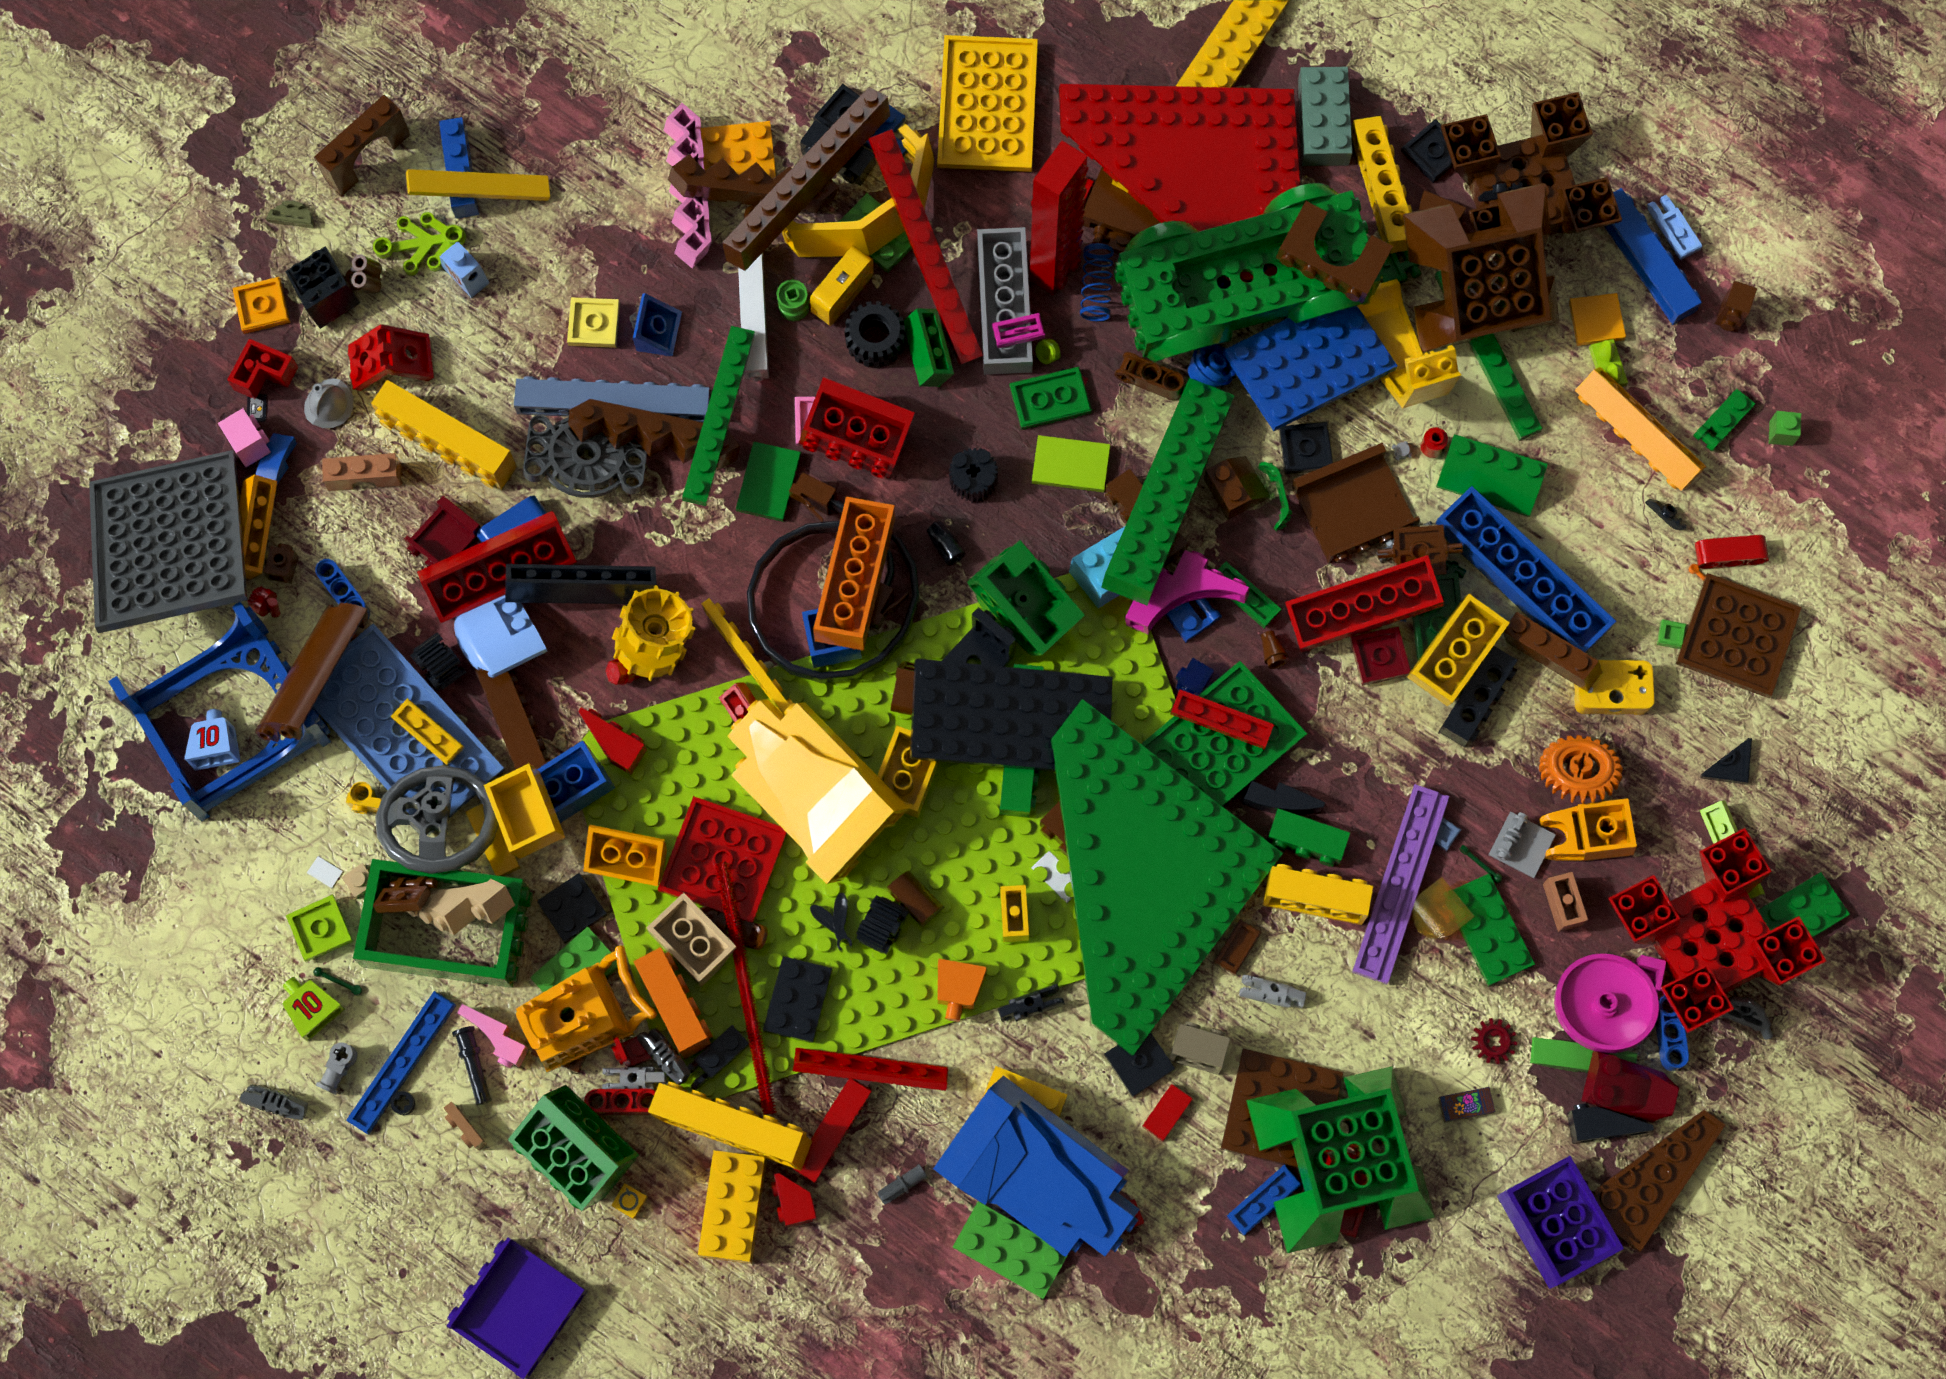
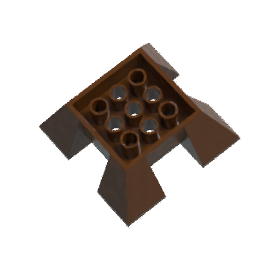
M1579 92L1534 102L1532 104L1531 137L1515 142L1497 145L1487 114L1441 125L1454 170L1470 187L1477 208L1469 210L1475 232L1501 226L1498 199L1478 201L1480 194L1484 191L1493 190L1492 185L1507 183V187H1511V183L1518 185L1522 182V188L1542 183L1549 185H1546L1550 222L1549 235L1578 233L1622 222L1608 177L1575 184L1567 160L1574 151L1593 135Z
M1545 183L1497 193L1501 226L1465 234L1451 204L1403 214L1408 261L1439 269L1442 274L1444 300L1414 306L1418 343L1422 353L1445 348L1449 345L1454 346L1467 343L1487 334L1512 329V332L1559 322L1555 276H1546L1544 249L1550 234V222ZM1495 254L1493 259L1489 261L1490 256ZM1521 272L1519 277L1515 279V276ZM1498 277L1495 283L1491 284L1492 280ZM1474 282L1472 287L1470 289H1467L1468 286ZM1500 300L1498 305L1494 307V304Z

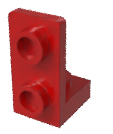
M638 1036L622 1042L619 1037L613 1039L616 1045L612 1047V1050L620 1065L625 1064L627 1067L633 1068L653 1059L639 1043Z

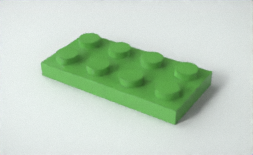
M979 1201L952 1247L1041 1299L1045 1298L1067 1256H1063L1035 1233Z

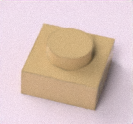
M361 863L341 877L356 899L366 892L369 871Z

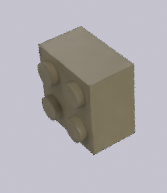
M1186 1022L1185 1025L1180 1024L1169 1060L1218 1075L1223 1066L1230 1038L1225 1037L1226 1033L1216 1029H1210V1032L1201 1030L1200 1025L1192 1022Z

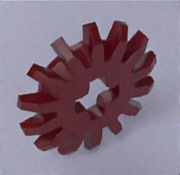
M1489 1018L1488 1026L1481 1021L1482 1030L1474 1028L1478 1037L1471 1036L1472 1041L1478 1042V1045L1473 1046L1472 1049L1481 1050L1477 1056L1478 1058H1481L1484 1054L1487 1055L1486 1063H1490L1491 1057H1494L1496 1064H1500L1499 1057L1507 1061L1509 1059L1506 1053L1508 1052L1513 1055L1515 1053L1514 1050L1510 1049V1046L1517 1045L1516 1041H1511V1037L1516 1036V1033L1509 1034L1507 1030L1511 1025L1508 1023L1503 1028L1501 1026L1503 1020L1501 1019L1495 1025L1493 1018ZM1489 1035L1492 1037L1499 1036L1498 1043L1500 1047L1495 1045L1492 1048L1489 1047L1488 1043L1490 1040L1487 1037Z

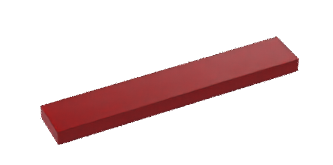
M804 1048L795 1049L794 1072L942 1091L947 1089L948 1067Z

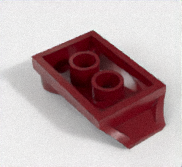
M1593 1051L1581 1102L1647 1122H1654L1674 1114L1679 1087L1664 1072L1620 1059L1615 1055Z

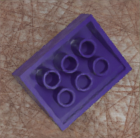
M1571 1156L1497 1195L1549 1289L1560 1285L1624 1249Z

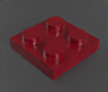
M1399 626L1350 637L1362 686L1405 677L1411 672Z

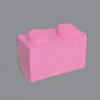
M243 408L218 423L245 467L271 453L266 443L270 442L262 429L257 431V428L261 426L254 415L248 416Z

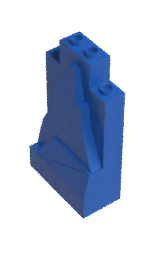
M1004 1075L988 1089L933 1168L957 1188L984 1205L987 1203L997 1204L1065 1257L1071 1250L1076 1253L1084 1241L1103 1256H1106L1110 1250L1116 1252L1124 1241L1120 1236L1125 1230L1130 1233L1138 1222L1135 1216L1140 1209L1119 1194L1127 1183L1124 1177L1129 1170Z

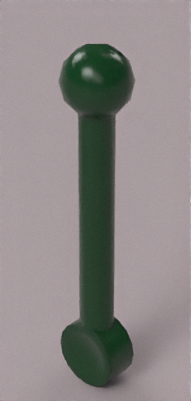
M1465 845L1459 848L1464 855H1467L1490 874L1494 882L1500 883L1503 880L1501 874L1495 873L1471 853Z
M316 967L313 971L314 976H322L351 990L356 996L362 993V988L359 985L353 986L323 972L321 967Z

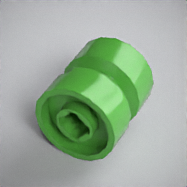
M793 279L781 283L776 294L779 312L782 317L789 321H799L805 318L810 308L805 285Z

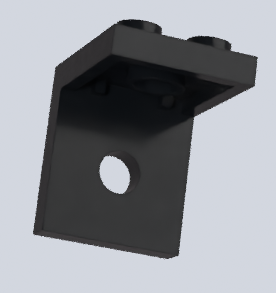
M978 607L972 613V629L942 661L967 663L970 658H978L981 661V665L1005 667L1015 657V634L1007 626L1002 628L995 622L997 619L990 611H983Z

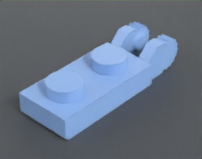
M1667 195L1660 198L1661 205L1666 212L1665 214L1661 212L1655 202L1652 201L1647 204L1649 213L1656 220V224L1680 260L1701 250L1702 244L1678 207L1674 206Z

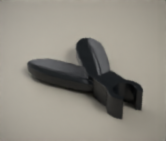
M840 893L835 899L833 916L821 906H810L812 916L828 930L835 933L837 947L841 953L843 948L840 947V944L843 941L849 942V947L853 948L852 941L847 937L844 930L848 910V901L844 893Z

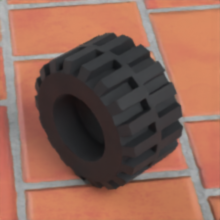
M871 301L866 302L865 307L859 305L857 306V312L852 310L849 314L850 319H847L845 323L846 346L849 348L851 357L855 356V361L859 364L864 361V366L866 367L874 364V368H879V364H884V367L888 366L889 360L895 362L898 359L897 354H902L903 346H905L906 342L904 320L902 316L899 317V312L896 309L891 310V305L887 303L885 306H882L880 301H876V305H872ZM874 326L882 327L889 332L888 337L878 343L866 341L862 338V334L866 329Z

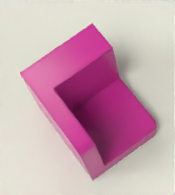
M1640 955L1636 959L1635 964L1648 975L1658 993L1661 990L1666 961Z

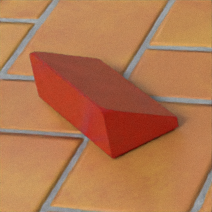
M744 682L735 683L718 697L734 722L740 718L743 719L748 713V707L756 701Z

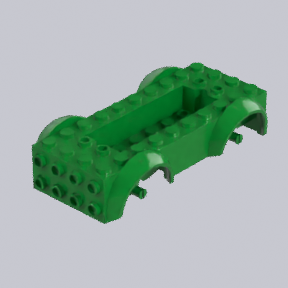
M1310 183L1283 192L1273 199L1265 208L1263 214L1203 231H1198L1187 222L1168 221L1139 232L1130 240L1125 251L1119 253L1118 262H1115L1116 269L1114 270L1115 280L1117 284L1121 283L1123 292H1121L1122 303L1129 308L1130 314L1127 315L1129 326L1131 329L1135 328L1137 337H1134L1137 351H1142L1143 358L1147 357L1154 362H1158L1165 358L1202 347L1230 342L1234 330L1286 316L1295 323H1300L1338 310L1369 304L1372 295L1375 294L1383 278L1382 269L1364 302L1361 303L1348 299L1344 293L1338 290L1327 288L1323 282L1315 278L1310 279L1304 276L1300 270L1294 267L1283 265L1276 258L1305 201H1308L1328 212L1314 239L1315 249L1319 257L1333 266H1347L1355 262L1368 242V225L1365 219H1361L1360 200L1358 197H1354L1353 190L1339 194L1328 185ZM1266 264L1276 266L1277 273L1274 276L1264 274L1263 267ZM1243 272L1251 273L1253 281L1249 283L1243 282L1240 274ZM1221 276L1228 277L1231 281L1230 287L1221 289L1217 285V279Z

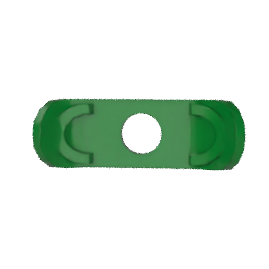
M1260 462L1259 470L1268 475L1270 482L1276 483L1282 507L1280 509L1279 521L1274 526V530L1277 532L1286 527L1285 523L1290 520L1291 516L1289 515L1292 514V511L1288 506L1281 478L1283 475L1280 474L1281 469L1275 467L1273 463Z

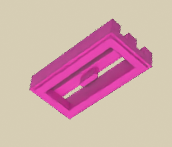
M1039 313L992 323L997 348L1045 338ZM1031 322L1037 323L1031 326L1018 327L1012 330L999 332V329L1009 328Z

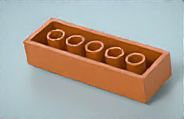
M846 497L813 628L815 642L864 651L895 523V505Z

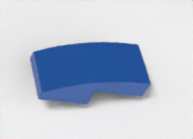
M273 433L269 439L270 442L267 443L271 453L260 459L256 475L275 480L278 484L289 468L286 459L297 445V442L292 436Z

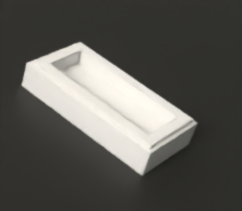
M1048 851L1031 868L1034 870L1038 866L1044 867L1048 873L1044 881L1068 903L1072 898L1065 894L1064 888L1067 883L1071 882L1070 872L1060 874L1056 869V864L1059 860Z

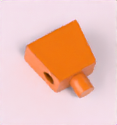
M938 959V1004L947 1005L946 1020L960 1022L962 1008L974 1009L986 976L987 967Z

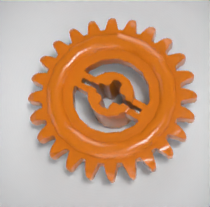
M1577 735L1576 739L1572 736H1567L1566 740L1559 738L1557 743L1552 742L1549 744V748L1543 750V755L1540 757L1539 772H1542L1541 780L1547 778L1546 788L1554 784L1553 794L1560 789L1562 790L1561 799H1564L1569 793L1571 794V803L1574 802L1576 796H1580L1582 804H1584L1586 796H1589L1591 802L1594 803L1596 794L1603 801L1605 791L1611 796L1613 788L1614 790L1618 789L1623 767L1620 765L1621 759L1616 756L1614 750H1608V744L1601 745V740L1599 739L1591 741L1590 736H1587L1585 739L1581 735ZM1570 756H1574L1570 761L1569 772L1567 773L1563 768V762ZM1585 757V758H1584V763H1583V768L1581 769L1580 777H1578V773L1580 772V767H1581L1582 758ZM1593 759L1599 766V772L1591 778Z

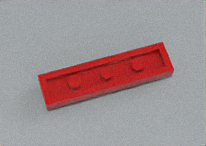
M1179 690L1171 711L1173 716L1262 749L1266 748L1274 724L1183 690Z

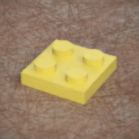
M571 297L567 337L568 346L616 348L620 308L619 299Z

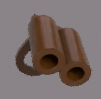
M356 255L352 260V268L347 271L345 277L353 290H363L370 294L380 293L382 287V280L380 278L382 266L379 262L364 255Z

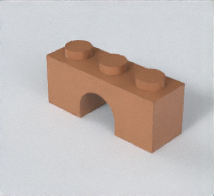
M396 453L322 458L323 483L328 491L353 489V484L358 482L374 483L377 487L402 486L401 462Z

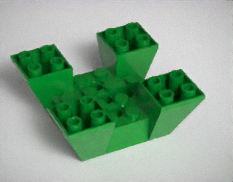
M1393 1066L1344 1077L1349 1098L1315 1105L1297 1089L1246 1100L1259 1151L1292 1144L1305 1192L1273 1202L1287 1254L1337 1242L1344 1211L1378 1203L1385 1230L1435 1218L1421 1166L1412 1165L1399 1118L1406 1117L1407 1114ZM1340 1122H1345L1348 1125V1134L1341 1130ZM1373 1141L1379 1144L1380 1153H1376L1372 1149ZM1348 1147L1352 1148L1355 1151V1159H1351L1348 1156ZM1323 1153H1326L1330 1156V1165H1327L1323 1162ZM1355 1173H1358L1362 1176V1185H1359L1355 1182Z

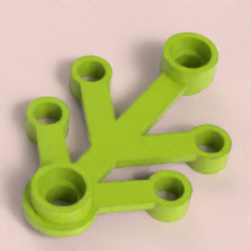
M425 212L420 216L422 226L427 229L433 228L440 233L430 235L413 224L408 217L402 216L397 220L398 229L403 233L409 232L416 238L391 243L388 238L380 237L374 241L373 250L377 257L385 259L394 252L417 249L413 256L403 264L405 273L409 276H414L419 271L418 265L434 245L442 244L435 255L427 259L428 268L433 272H437L442 268L441 254L456 242L463 245L466 241V233L462 227L458 225L446 226L435 219L432 213ZM426 218H432L429 223L424 222ZM403 222H408L406 227H401ZM453 235L459 236L456 240H451ZM382 248H388L386 252H380ZM433 261H438L436 266H431ZM409 265L415 266L413 270H407V267Z

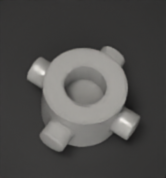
M1407 441L1397 445L1393 444L1392 449H1394L1396 460L1399 461L1400 459L1412 456Z

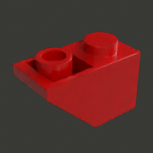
M780 1173L774 1174L775 1181L771 1182L774 1197L779 1196L781 1207H777L780 1223L785 1222V1226L789 1228L817 1221L811 1193Z

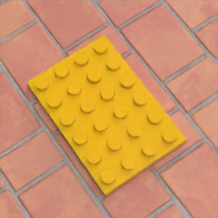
M944 35L937 168L1032 172L1038 39Z

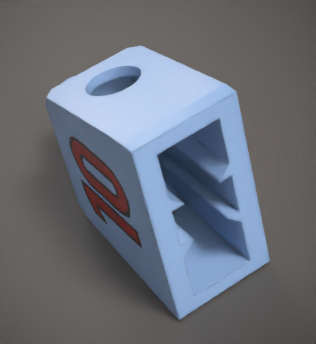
M456 242L441 254L442 268L471 298L489 284L480 264L459 242ZM471 274L475 276L474 279L468 280Z
M208 710L206 721L196 722L191 726L185 760L195 770L240 762L236 730L226 718L222 717L220 710Z

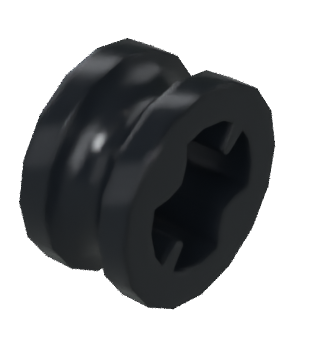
M405 1091L395 1093L390 1101L392 1110L402 1116L412 1113L416 1105L414 1097ZM402 1097H406L405 1100L409 1101V1105L404 1106V1110H400L401 1107L397 1105V1101H401Z

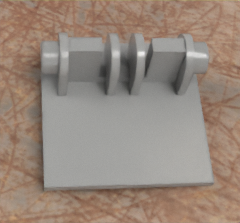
M1510 811L1489 856L1534 878L1545 857L1546 850L1549 849L1556 834L1528 821L1526 814L1519 812L1517 815Z

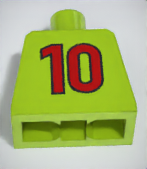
M292 977L283 985V988L290 996L282 1004L297 1031L306 1041L313 1038L345 1010L340 1003L311 980L301 985L295 977Z

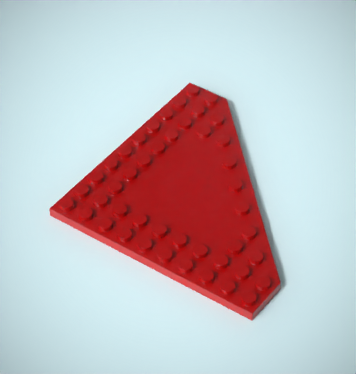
M1060 84L1061 132L1067 138L1070 137L1079 145L1078 148L1091 160L1094 159L1103 167V171L1116 183H1121L1139 204H1144L1160 223L1183 221L1190 223L1198 231L1207 230L1262 215L1273 199L1291 188L1300 186L1294 89ZM1265 265V275L1274 276L1277 273L1275 265ZM1243 272L1240 274L1243 282L1249 283L1253 281L1251 273ZM1222 276L1228 281L1227 284L1230 286V279L1226 276Z

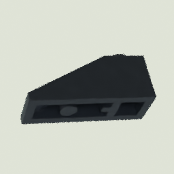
M1588 1103L1574 1105V1110L1567 1113L1573 1144L1647 1134L1654 1130L1652 1124L1600 1107L1589 1108Z

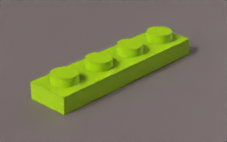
M1725 800L1699 810L1713 844L1738 832ZM1761 883L1748 893L1750 899L1765 894Z

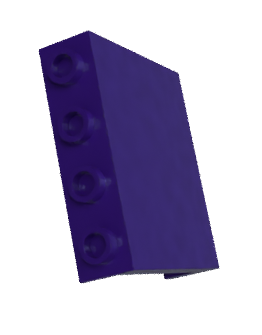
M507 1237L505 1241L501 1240L495 1247L493 1253L496 1255L490 1263L486 1262L478 1273L480 1278L476 1284H471L463 1294L465 1300L460 1307L456 1306L450 1312L447 1318L449 1320L447 1327L453 1329L512 1370L520 1378L529 1379L588 1291Z

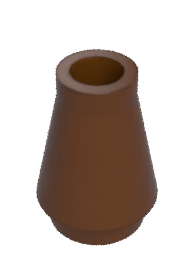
M1270 630L1262 633L1260 637L1263 646L1264 663L1270 669H1277L1286 665L1288 654L1276 637L1275 632Z

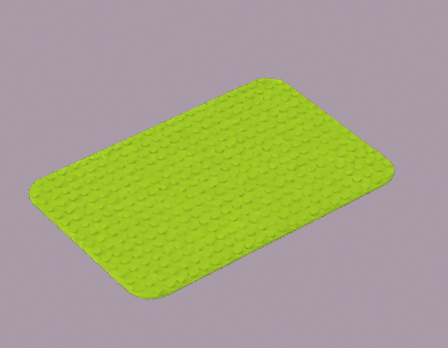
M1070 573L1054 578V580L1058 579L1064 584L1066 594L1085 616L1043 655L1031 656L1016 642L1015 657L1005 667L1014 668V664L1043 666L1045 671L1112 677L1111 721L1140 744L1143 743L1173 717L1171 711L1176 700L1151 631L1148 635L1126 626L1125 617L1133 600L1119 595L1100 608H1097ZM975 603L912 623L906 639L886 663L855 680L818 683L791 675L780 666L768 669L769 672L766 674L771 681L776 679L783 689L781 694L785 700L790 698L795 704L805 702L878 775L896 726L911 730V715L890 711L896 683L897 667L903 661L914 663L916 659L942 661L972 629V613L978 607L981 610L983 609L979 603ZM901 627L868 637L864 651L861 650V659L813 668L811 656L792 661L791 663L818 672L851 670L877 657L897 635ZM970 658L967 661L969 664L981 665V661L978 658ZM748 675L607 720V723L611 720L623 727L622 731L628 735L634 733L644 740L643 744H645L647 751L632 775L608 761L589 730L582 740L585 741L602 764L615 789L582 809L587 826L595 825L665 839L667 848L666 868L693 796L779 825L731 776L737 770L735 768L736 764L742 758H747V756L727 737L732 731L731 726L735 722L718 697L735 683L744 682L756 700H769L771 702L753 676ZM939 762L919 817L916 818L904 814L894 826L884 828L858 856L857 860L859 863L845 879L826 884L806 864L808 857L787 833L754 921L767 927V940L760 950L743 945L745 947L743 950H746L744 953H747L744 955L747 956L745 959L748 960L746 961L748 963L746 966H749L747 969H750L747 972H750L748 975H751L748 978H751L749 981H752L750 984L753 985L750 987L753 988L751 991H754L752 992L754 994L752 997H755L753 1000H756L753 1002L756 1003L754 1006L757 1007L755 1008L757 1010L755 1013H758L756 1016H759L756 1019H759L757 1022H760L758 1025L761 1026L759 1027L761 1029L759 1032L762 1033L759 1035H762L760 1038H763L761 1040L763 1043L761 1044H764L762 1047L765 1048L762 1051H765L763 1054H766L764 1056L766 1059L764 1060H767L765 1063H768L766 1070H769L767 1073H770L767 1075L770 1076L768 1079H771L769 1082L802 1073L793 1071L796 1048L856 1055L954 1023L955 1021L945 1019L947 1005L938 1004V959L987 967L986 976L974 1009L962 1008L960 1020L1008 1005L1011 999L1053 984H1058L1060 988L1085 979L1071 882L1067 883L1064 888L1065 894L1072 898L1066 903L1044 881L1048 875L1047 870L1042 866H1038L1034 870L1031 868L1050 851L1059 860L1056 864L1057 871L1060 874L1070 872L1069 859L1058 848L1060 844L1054 839L1050 841L1040 831L1042 829L1040 827V820L1060 800L1056 772L1034 770L1039 771L1038 786H1032V795L1037 796L1035 811L1030 810V817L1027 818L999 815L1004 767ZM910 871L945 908L923 928L908 914L904 924L901 923L900 929L902 931L897 941L893 942L888 955L860 943L856 933L860 923L871 908L869 906L875 896H883L899 904L889 894L887 887L900 875ZM603 876L636 987L641 997L657 1012V1016L654 1019H646L649 1030L658 1029L682 1057L633 962L660 947L666 953L664 948L649 934L646 927L677 898L659 892L657 890L658 886ZM1026 885L1029 941L1003 942L1000 886ZM840 893H844L848 901L844 930L853 944L851 949L849 947L850 943L843 941L840 944V947L843 948L842 953L838 950L835 933L820 924L810 911L811 905H818L833 916L835 899ZM731 954L722 968L702 987L675 961L678 970L674 971L676 976L681 974L690 992L686 993L687 998L693 997L701 1012V1015L697 1016L699 1021L704 1019L713 1037L709 1038L710 1043L715 1041L731 1025L750 1043L749 1036L747 1035L746 1020H744L745 1014L741 1004L742 998L739 994L740 989L738 988L733 954ZM783 956L832 968L813 1044L763 1031ZM750 1045L712 1080L709 1079L696 1091L706 1094V1097L710 1099H720L758 1087ZM700 1051V1052H698V1053L692 1055L691 1057H689V1058H687V1059H685V1060H684V1058L682 1057V1059H683L684 1063L686 1064V1066H688L690 1063L694 1062V1059H695L702 1051ZM698 1067L688 1077L687 1081L680 1085L691 1094L693 1090L690 1087L691 1084L705 1072L701 1067ZM668 1076L670 1082L676 1083Z

